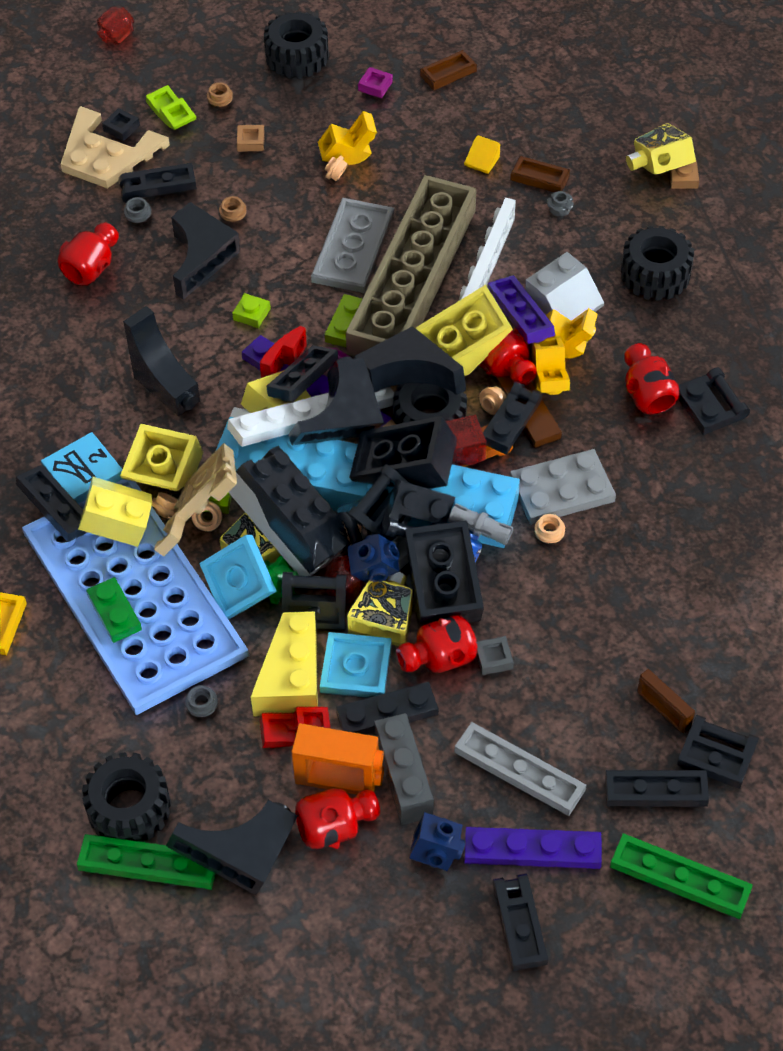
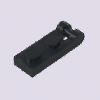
M192 163L128 172L119 176V186L122 188L121 198L125 203L135 197L143 198L197 189Z
M516 381L510 393L482 433L480 443L507 455L539 406L543 393L536 389L533 391L524 388V384ZM522 399L527 403L525 405L523 403L518 402V400Z
M527 873L516 875V879L504 881L503 877L493 879L494 894L498 903L513 971L548 965V956ZM519 892L521 896L509 899L508 894Z

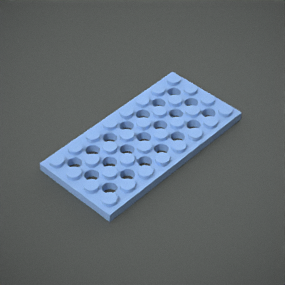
M122 479L116 482V484L142 491L135 481ZM86 500L79 503L82 509H84ZM152 506L146 530L138 547L92 533H86L69 542L60 543L56 539L61 534L45 516L23 526L22 529L25 537L135 715L249 657L248 648L178 544L164 557L154 550L157 541H161L168 533L163 530L165 525ZM102 543L113 544V546L106 551H101L97 549L98 546ZM144 551H152L155 553L149 559H142L139 557V555ZM76 556L85 557V560L80 564L70 563V560ZM118 564H123L127 566V568L120 573H115L111 571V569ZM160 572L169 574V577L163 581L153 579ZM115 577L140 621L142 630L113 643L87 596L86 589L90 587L83 584L89 578L99 579L97 583L99 584ZM132 586L141 588V591L135 595L125 593ZM175 594L184 597L179 603L167 601L170 596ZM151 608L156 610V613L151 617L145 618L140 616L141 611ZM188 617L199 619L193 626L182 624L183 620ZM160 631L171 633L170 637L166 640L160 641L154 638ZM202 640L214 642L213 646L208 649L197 647L198 643ZM134 645H138L143 648L142 651L136 655H129L126 653V650ZM175 654H182L186 657L179 664H173L169 661ZM151 668L158 671L154 677L149 679L140 676L146 669Z

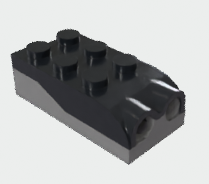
M279 445L270 449L256 463L249 460L236 470L237 484L229 491V494L293 570L297 571L299 576L315 574L337 560L348 549L347 547L351 545L345 526L339 520L338 515Z

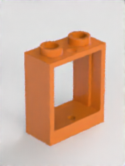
M299 723L292 749L295 784L327 790L339 788L355 795L362 790L374 791L375 786L382 785L384 766H382L384 751L379 750L378 737Z

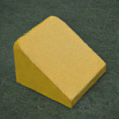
M477 135L464 162V166L489 174L500 158V143Z

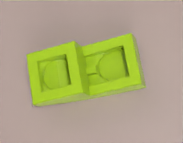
M169 85L146 95V103L171 129L176 130L196 120V115L184 99H178Z

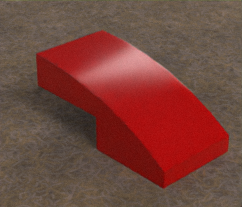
M299 326L285 334L266 352L260 361L261 378L280 372L284 364L291 365L303 354L307 347L305 327Z
M296 707L294 713H262L260 717L262 748L293 746L299 723L331 729L328 707Z

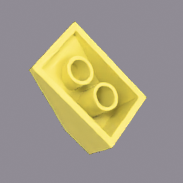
M486 285L416 327L419 332L463 366L464 377L472 373L488 354L513 330Z

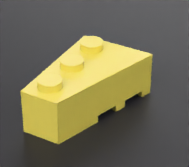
M315 611L285 612L282 614L251 695L253 717L261 716L262 713H294L296 707H318Z

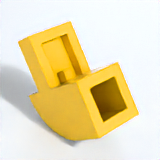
M362 111L350 129L331 124L318 141L322 161L329 162L333 156L337 159L340 155L344 157V161L348 165L359 164L366 160L372 154L369 142L375 138L377 133L372 114Z
M588 308L572 321L554 309L546 314L547 318L554 325L555 336L553 337H561L563 341L565 358H576L583 355L587 341L595 334V322L598 314Z
M550 337L542 342L532 343V362L537 369V375L534 379L536 390L548 395H557L562 393V391H569L570 378L565 369V346L561 337Z

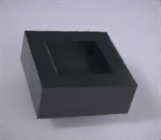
M120 108L102 123L104 132L122 141L126 140L140 126L139 118Z

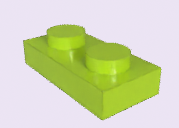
M347 294L343 295L325 333V342L346 347V331L362 298Z

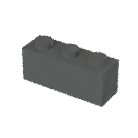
M404 713L374 721L375 736L378 737L379 750L384 751L382 764L401 825L420 821L424 812L433 815L434 799L407 714Z

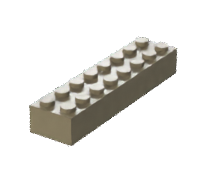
M424 175L346 331L347 355L354 357L412 326L416 328L423 323L476 212V188Z

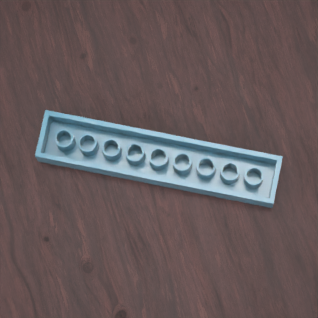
M227 422L217 446L218 449L225 443L233 449L235 468L237 470L243 463L249 460L256 463L270 449L279 445L334 511H337L340 506L351 504L364 497L373 485L353 482L349 478L358 445L355 443L330 440L291 445L287 434L241 447L227 429ZM452 464L447 486L433 488L432 490L454 496L455 500L452 508L457 503L480 514L485 512L489 514L490 518L511 526L519 501L520 479ZM389 486L386 487V489H388L389 493H390L391 490L394 488V487H389ZM412 517L407 525L422 527L432 525V523ZM480 535L478 539L482 544L505 548V545L491 538Z

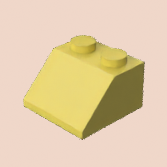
M140 424L121 472V478L179 491L197 471L203 455L197 436Z
M92 477L78 530L138 547L147 527L152 506V494Z

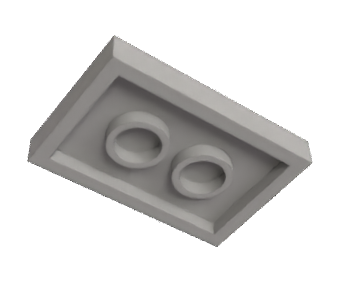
M595 449L510 471V477L520 479L519 501L530 525L536 524L546 514H554L561 517L613 503L616 499V493Z

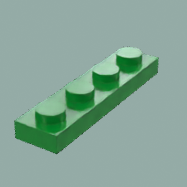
M624 833L610 864L612 869L737 919H741L753 887L751 883Z
M89 834L84 835L77 861L78 871L212 890L215 878L214 872L171 850L166 845Z

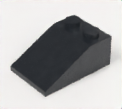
M442 416L361 431L349 478L353 482L374 484L381 475L379 471L387 464L397 471L408 483L429 489L447 486L457 438ZM390 482L388 486L394 487V484Z
M467 520L405 529L418 629L423 625L454 615L462 616L469 623L481 621L484 605Z

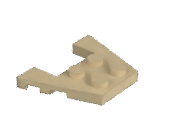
M80 106L60 165L62 172L108 189L119 181L121 174L132 172L136 164L141 161L147 162L153 158V153L158 149L165 150L170 145L169 137L148 130L135 147L122 144L93 133L102 121L101 113Z
M225 443L187 480L174 507L178 511L167 521L163 529L168 534L161 541H157L154 548L163 557L180 541L186 521L194 513L200 514L206 508L211 496L220 501L237 484L234 451Z

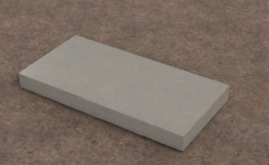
M342 198L312 272L311 283L365 293L393 220L394 208Z

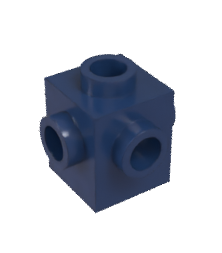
M379 534L369 535L364 540L347 547L351 575L365 583H368L369 580L381 582L386 580L388 576L400 572L398 563L400 554L396 543Z
M424 812L413 834L409 859L448 871L453 860H459L464 850L465 840L461 839L463 825Z

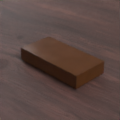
M461 50L421 68L420 76L433 90H436L476 72L477 64L464 50Z
M519 156L511 172L510 180L547 191L558 192L563 191L570 176V169Z
M650 669L645 670L640 675L637 692L684 734L692 727L695 710Z

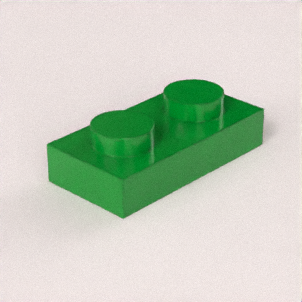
M115 577L86 589L87 596L113 643L142 630L140 621Z

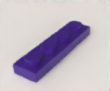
M514 275L488 283V289L495 301L528 344L539 343L555 336L554 325Z
M466 827L465 864L601 869V832Z

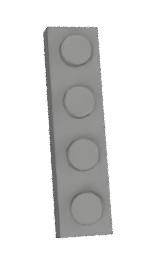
M471 722L455 745L454 753L567 816L571 814L586 791V784Z

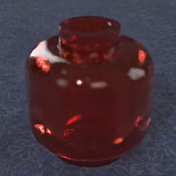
M112 6L97 19V26L99 28L97 34L105 43L110 41L113 44L119 45L133 33L135 21L124 7Z
M349 556L335 557L328 563L324 577H337V574L347 575L346 601L355 600L361 594L364 582L351 575ZM324 589L329 596H336V590Z

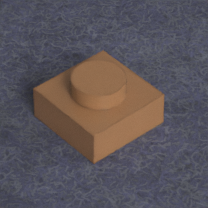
M238 125L237 151H264V125Z
M697 162L669 170L671 189L698 188Z

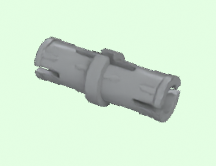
M457 503L452 508L448 522L467 520L468 528L473 531V535L491 538L505 546L513 532L512 526L490 518L489 514L474 512Z

